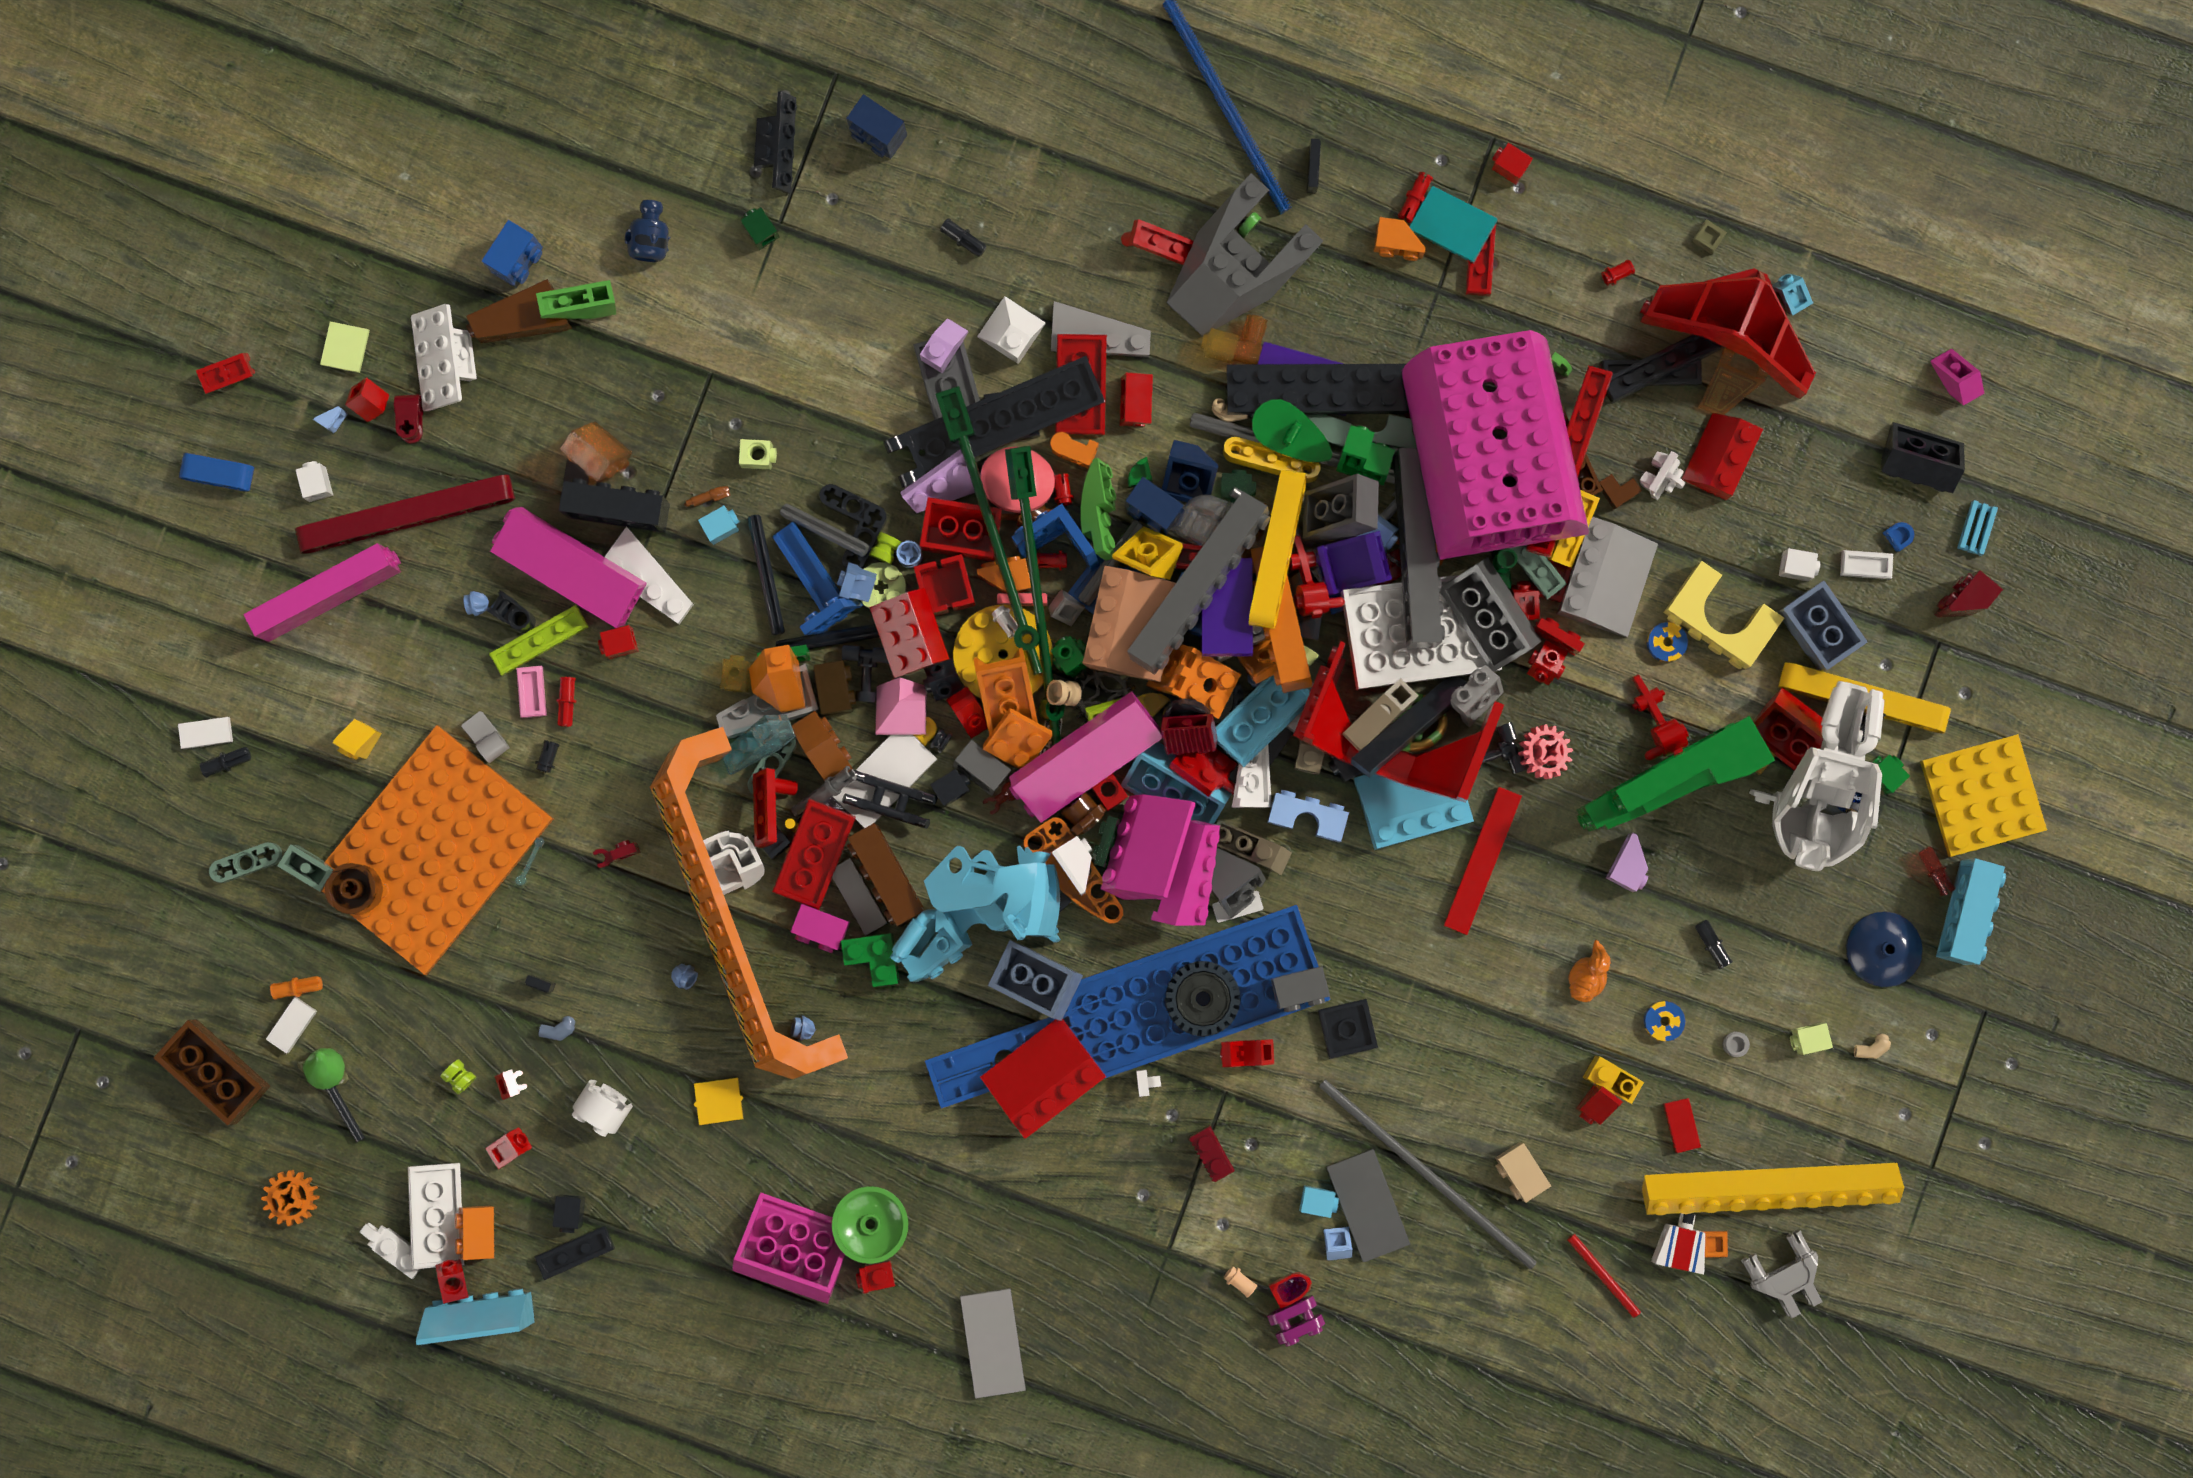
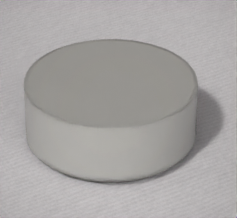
M1730 1032L1723 1039V1049L1730 1056L1741 1057L1749 1050V1039L1741 1032Z

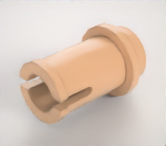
M1232 1266L1224 1276V1279L1227 1280L1226 1284H1232L1248 1298L1256 1289L1257 1284L1243 1275L1239 1267L1235 1268Z

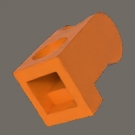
M1064 432L1053 435L1051 438V450L1056 456L1089 469L1099 448L1098 442L1089 439L1088 444L1085 445L1072 440Z

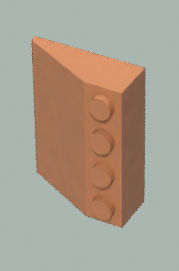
M1104 566L1083 664L1089 669L1161 682L1163 669H1159L1154 675L1130 660L1127 651L1176 583L1126 569Z

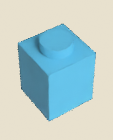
M725 506L698 520L713 545L739 531L736 524L740 521L733 509L728 511Z
M1304 1185L1299 1211L1331 1218L1332 1212H1337L1339 1198L1335 1197L1334 1191Z

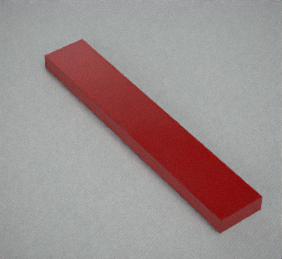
M1502 787L1497 788L1443 926L1468 935L1522 798L1521 795Z

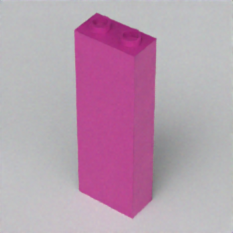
M523 507L510 509L503 519L505 524L502 530L495 534L492 540L494 545L490 552L613 627L618 628L625 625L647 584L645 581Z
M377 543L243 615L254 636L270 642L401 572L398 567L401 562L394 551H390L388 547L385 548Z
M1131 691L1009 776L1011 782L1009 789L1017 800L1020 798L1025 803L1024 808L1032 818L1036 816L1040 822H1043L1163 738L1161 729Z

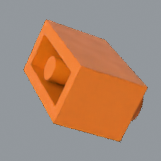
M459 1207V1213L455 1214V1228L459 1229V1239L455 1240L456 1254H460V1259L494 1258V1207Z

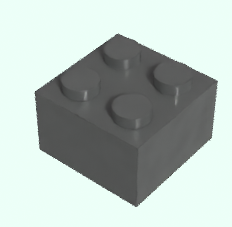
M1323 966L1270 979L1277 1008H1283L1284 1012L1301 1009L1300 1004L1308 1002L1309 1006L1325 1003L1324 998L1330 996Z

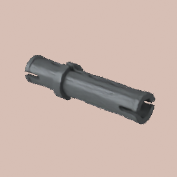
M846 766L835 776L825 779V783L791 808L795 817L798 816V820H801L809 798L824 803L832 796L839 795L845 786L856 780L857 776L854 770H850V767Z

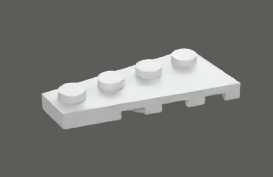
M626 527L605 558L645 581L647 584L640 597L680 625L694 604Z

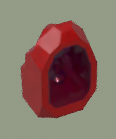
M1293 1272L1268 1284L1280 1309L1302 1299L1310 1291L1312 1282L1309 1276L1301 1272Z

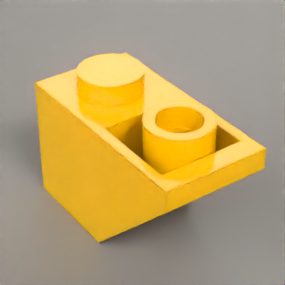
M354 719L334 739L333 743L339 746L338 752L355 760L359 757L367 759L382 733L362 721Z
M1600 1056L1593 1058L1583 1076L1584 1079L1595 1085L1603 1086L1612 1094L1630 1104L1633 1103L1644 1084L1640 1079Z

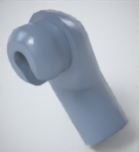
M566 1016L555 1027L541 1024L539 1037L561 1041L573 1033L576 1022L574 1018Z

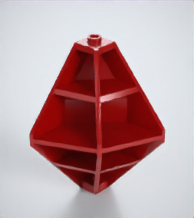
M1755 268L1703 282L1660 285L1651 300L1646 299L1640 310V313L1643 314L1640 322L1644 324L1703 336L1753 360L1787 392L1799 399L1806 395L1816 375L1778 300L1768 275Z

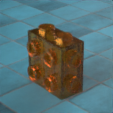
M596 421L572 430L560 448L566 454L568 460L578 464L585 470L588 477L597 481L606 477L611 478L618 472L622 473L630 463L628 459L632 454L628 448Z

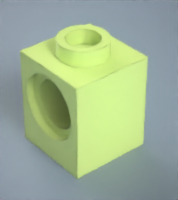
M740 439L739 465L742 468L772 469V463H776L777 449L773 448L771 441ZM757 449L765 451L764 457L760 460L752 458L753 452Z
M1817 1023L1792 1029L1793 1035L1790 1036V1042L1793 1050H1797V1054L1805 1055L1833 1048L1827 1023Z

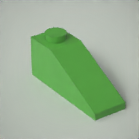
M610 280L536 293L541 318L594 319L616 315L615 300Z

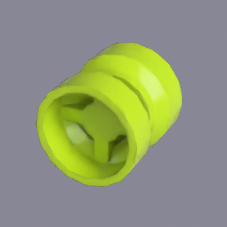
M879 532L876 538L878 544L872 547L869 555L881 562L892 565L895 559L893 556L894 551L897 550L902 542L890 535Z
M459 1059L453 1062L440 1076L445 1082H449L452 1085V1090L457 1095L467 1089L476 1079L472 1072L466 1071L464 1064Z

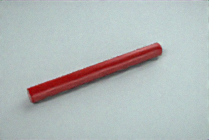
M1572 1234L1567 1241L1633 1318L1637 1317L1641 1313L1638 1307L1576 1234Z

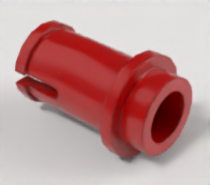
M1625 260V262L1612 268L1606 267L1605 271L1601 273L1602 279L1607 286L1610 284L1614 286L1617 281L1635 274V268L1630 260Z
M1057 474L1054 476L1056 490L1054 500L1058 506L1060 504L1069 506L1074 499V495H1071L1069 475L1063 474V477H1061V474Z
M1059 551V553L1037 552L1038 568H1059V570L1067 568V553H1062V551Z

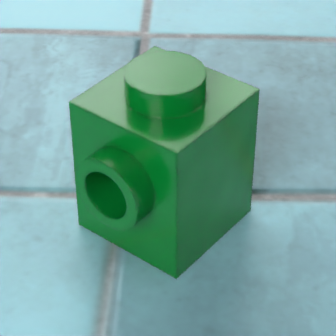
M1890 754L1882 757L1878 755L1871 761V763L1878 764L1882 772L1881 790L1886 795L1892 794L1910 777L1902 768L1904 764L1894 755L1892 757Z

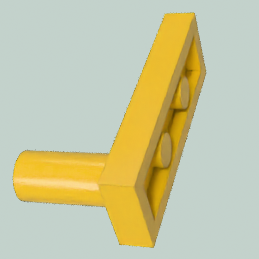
M1580 490L1589 527L1600 498ZM1585 535L1557 540L1551 558L1547 557V559L1572 568Z

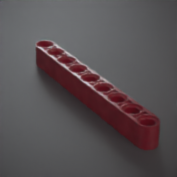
M499 475L302 525L295 528L300 553L309 554L510 503L515 500L510 475Z

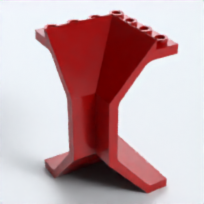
M1340 642L1338 648L1333 646L1328 658L1327 667L1320 666L1293 736L1340 761L1352 765L1351 758L1359 751L1342 735L1352 724L1336 689V684L1346 662V659L1342 658L1345 643ZM1494 701L1486 713L1478 733L1417 755L1400 751L1375 774L1410 788L1466 803L1504 704Z

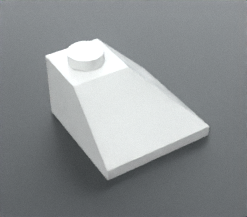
M1004 296L977 337L1019 364L1046 323Z
M1078 836L1054 850L1052 854L1082 896L1086 892L1092 859L1089 853L1093 850L1085 838L1080 841Z

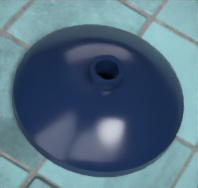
M1876 912L1860 919L1848 935L1846 954L1852 970L1863 981L1874 986L1892 987L1902 984L1913 976L1922 959L1923 949L1918 931L1910 921L1895 913ZM1888 944L1891 945L1893 948V951L1890 954H1888L1885 950Z

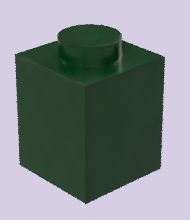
M762 207L757 210L753 208L743 215L744 218L740 220L759 251L780 238L776 228Z

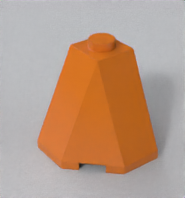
M784 645L764 649L749 668L752 693L781 713L805 709L799 661L791 647Z

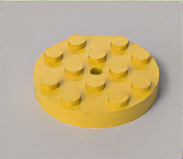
M1004 604L1005 608L1010 609L1009 613L1016 621L1011 605ZM1002 605L989 606L973 614L960 628L955 639L953 659L957 674L963 685L968 687L971 693L981 700L973 658L977 657L984 663L989 664L1012 659L1019 649L1014 642V637L1008 638V635L998 622L993 621L992 613ZM1023 609L1027 624L1036 629L1035 615ZM1047 632L1048 644H1049V652H1050V660H1051V667H1052V664H1053V661H1052V659H1053V654L1051 653L1050 650L1053 649V648H1052V642H1051L1050 636H1049V634H1048V632ZM1029 634L1023 637L1024 643H1030L1032 640ZM1038 645L1035 649H1036V652H1037V655H1038V658H1039V662H1040V665H1041L1040 653H1039V645ZM1000 650L1008 652V656L1005 659H1001L998 656ZM1023 651L1033 696L1044 685L1043 675L1041 673L1033 676L1026 651Z

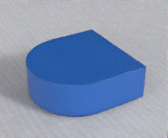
M1904 522L1896 523L1882 532L1896 553L1911 544L1914 539L1913 528Z

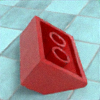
M1712 413L1682 480L1719 498L1728 500L1734 494L1763 429L1741 418Z
M927 498L920 540L921 551L951 556L962 554L964 558L995 562V554L979 505ZM990 507L999 533L1002 509Z
M1783 687L1769 700L1753 721L1769 750L1794 771L1809 748H1821L1823 742V726L1821 722L1823 718Z

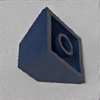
M1174 440L1162 490L1176 500L1208 507L1218 464L1198 445Z

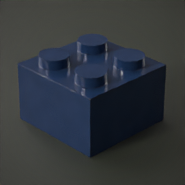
M864 94L846 118L849 130L852 133L851 137L860 144L865 142L872 147L871 150L881 158L885 155L891 159L907 137L904 121Z
M1144 477L1141 478L1125 501V509L1128 511L1126 514L1131 519L1138 522L1142 520L1148 525L1147 528L1167 536L1183 513L1184 507L1182 503Z

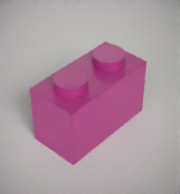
M801 904L791 933L796 934L795 939L806 944H809L810 940L820 943L819 949L832 953L834 949L840 950L842 946L841 940H844L851 922Z

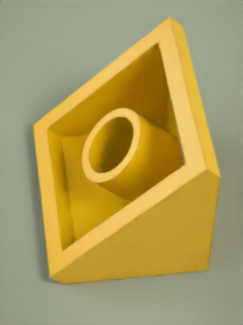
M1143 526L1114 552L1112 557L1150 576L1170 580L1183 546L1181 542Z

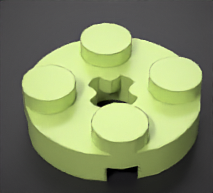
M878 562L864 568L866 571L877 574L874 586L878 585L879 581H883L885 585L888 584V589L884 590V594H879V591L874 590L873 587L869 602L860 600L865 607L869 608L906 593L905 579L897 567L889 563Z

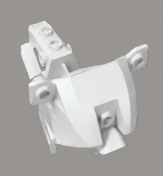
M1838 681L1836 687L1832 689L1821 722L1823 726L1821 748L1811 747L1807 750L1783 792L1777 791L1771 795L1750 789L1749 793L1755 796V801L1769 804L1770 800L1774 801L1772 820L1776 839L1785 855L1791 859L1796 857L1795 864L1798 867L1812 871H1821L1823 867L1833 866L1865 844L1871 828H1877L1882 772L1878 764L1865 761V754L1871 752L1876 747L1878 740L1881 739L1885 702L1883 692L1872 689L1868 693L1866 687ZM1867 706L1865 738L1861 742L1863 731L1860 730L1864 709ZM1855 792L1862 793L1858 812L1850 811L1836 815L1820 812L1826 808L1827 804L1850 809ZM1801 797L1809 799L1803 803L1802 807L1797 806Z

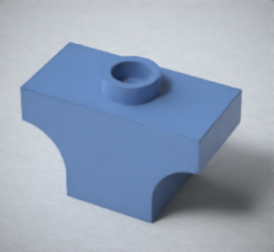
M848 562L846 572L841 570L837 585L841 586L839 596L869 602L877 574Z

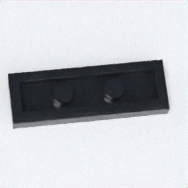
M605 1225L534 1258L543 1279L547 1280L615 1249V1246Z

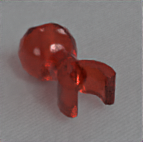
M1010 781L1002 786L1001 793L997 796L984 799L983 804H987L989 801H997L994 810L990 811V814L997 813L1000 805L1005 801L1016 800L1009 789L1011 787Z

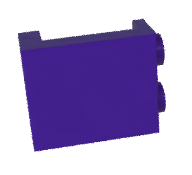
M1380 531L1317 547L1316 560L1319 567L1323 569L1324 576L1322 577V582L1325 583L1330 596L1341 593L1342 590L1361 588L1392 579Z

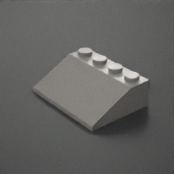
M1592 517L1588 527L1589 534L1585 535L1580 546L1563 600L1559 604L1556 614L1627 638L1658 544L1616 524Z

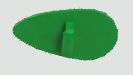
M1273 399L1262 403L1255 411L1252 419V430L1256 439L1264 446L1286 456L1308 462H1325L1332 458V450L1324 434L1302 411L1291 403L1281 399Z

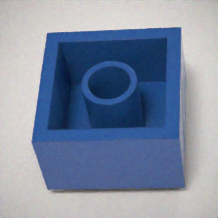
M508 220L482 259V262L492 274L517 288L519 284H523L526 281L531 265L539 261L543 247L533 234Z

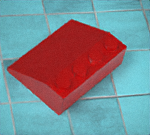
M1055 1019L980 1078L1024 1139H1026L1106 1078V1075L1063 1019L1062 1021Z

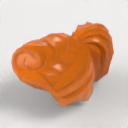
M1598 940L1594 941L1591 957L1579 959L1569 973L1568 980L1571 997L1581 1002H1590L1606 986L1607 971L1611 964V958Z

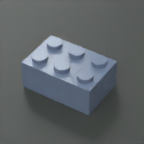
M1825 581L1815 585L1777 612L1784 617L1783 623L1819 671H1827L1867 643L1865 637Z
M1010 940L988 986L1053 1019L1062 1021L1083 975Z

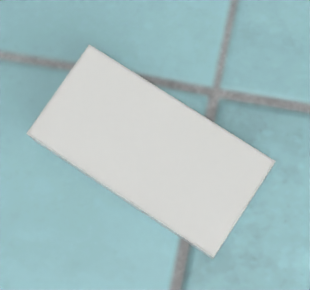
M1848 550L1841 552L1840 576L1892 579L1893 554Z
M230 717L178 724L181 749L233 742Z
M294 997L266 1040L285 1053H289L317 1011L299 998Z

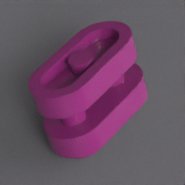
M1313 1295L1303 1297L1289 1306L1274 1310L1267 1315L1271 1326L1279 1324L1281 1328L1275 1334L1279 1344H1285L1288 1347L1299 1342L1298 1337L1307 1333L1309 1336H1313L1323 1331L1322 1326L1325 1325L1322 1314L1313 1315L1311 1311L1312 1308L1317 1306ZM1302 1313L1304 1320L1290 1326L1288 1319Z

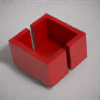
M962 554L941 559L943 567L941 569H938L936 561L914 566L919 589L925 588L934 616L949 613L948 608L953 607L955 612L976 606Z

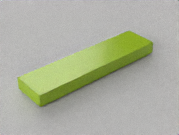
M574 605L489 653L500 675L504 676L589 628V625L578 606Z

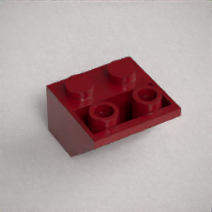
M1979 570L1973 574L1969 572L1965 577L1961 576L1953 584L1952 588L1955 590L1949 596L1945 595L1936 606L1939 609L1934 615L1940 618L1976 614L1988 609L2003 589L1982 571Z

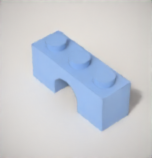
M1281 790V794L1275 793L1267 823L1292 829L1296 817L1299 814L1307 813L1312 815L1317 821L1316 837L1338 843L1341 842L1349 812L1343 811L1344 806L1330 803L1329 807L1319 804L1320 800L1307 796L1305 800L1295 798L1296 793Z

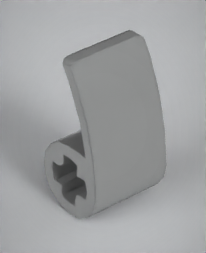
M479 711L462 724V728L474 741L477 750L488 763L494 761L510 748L483 712Z

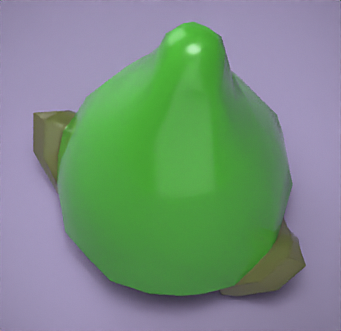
M319 1048L312 1052L306 1060L297 1062L298 1069L304 1073L307 1082L317 1089H329L336 1085L346 1084L349 1080L345 1072L344 1060L334 1049Z

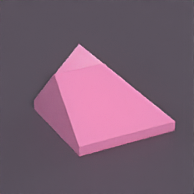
M899 677L877 686L876 735H926L927 691L924 685Z

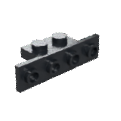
M778 91L776 116L757 118L754 166L759 169L773 167L772 188L786 194H791L797 104L796 97L783 91Z

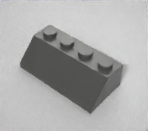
M1488 557L1441 586L1440 592L1493 672L1528 652L1542 641Z

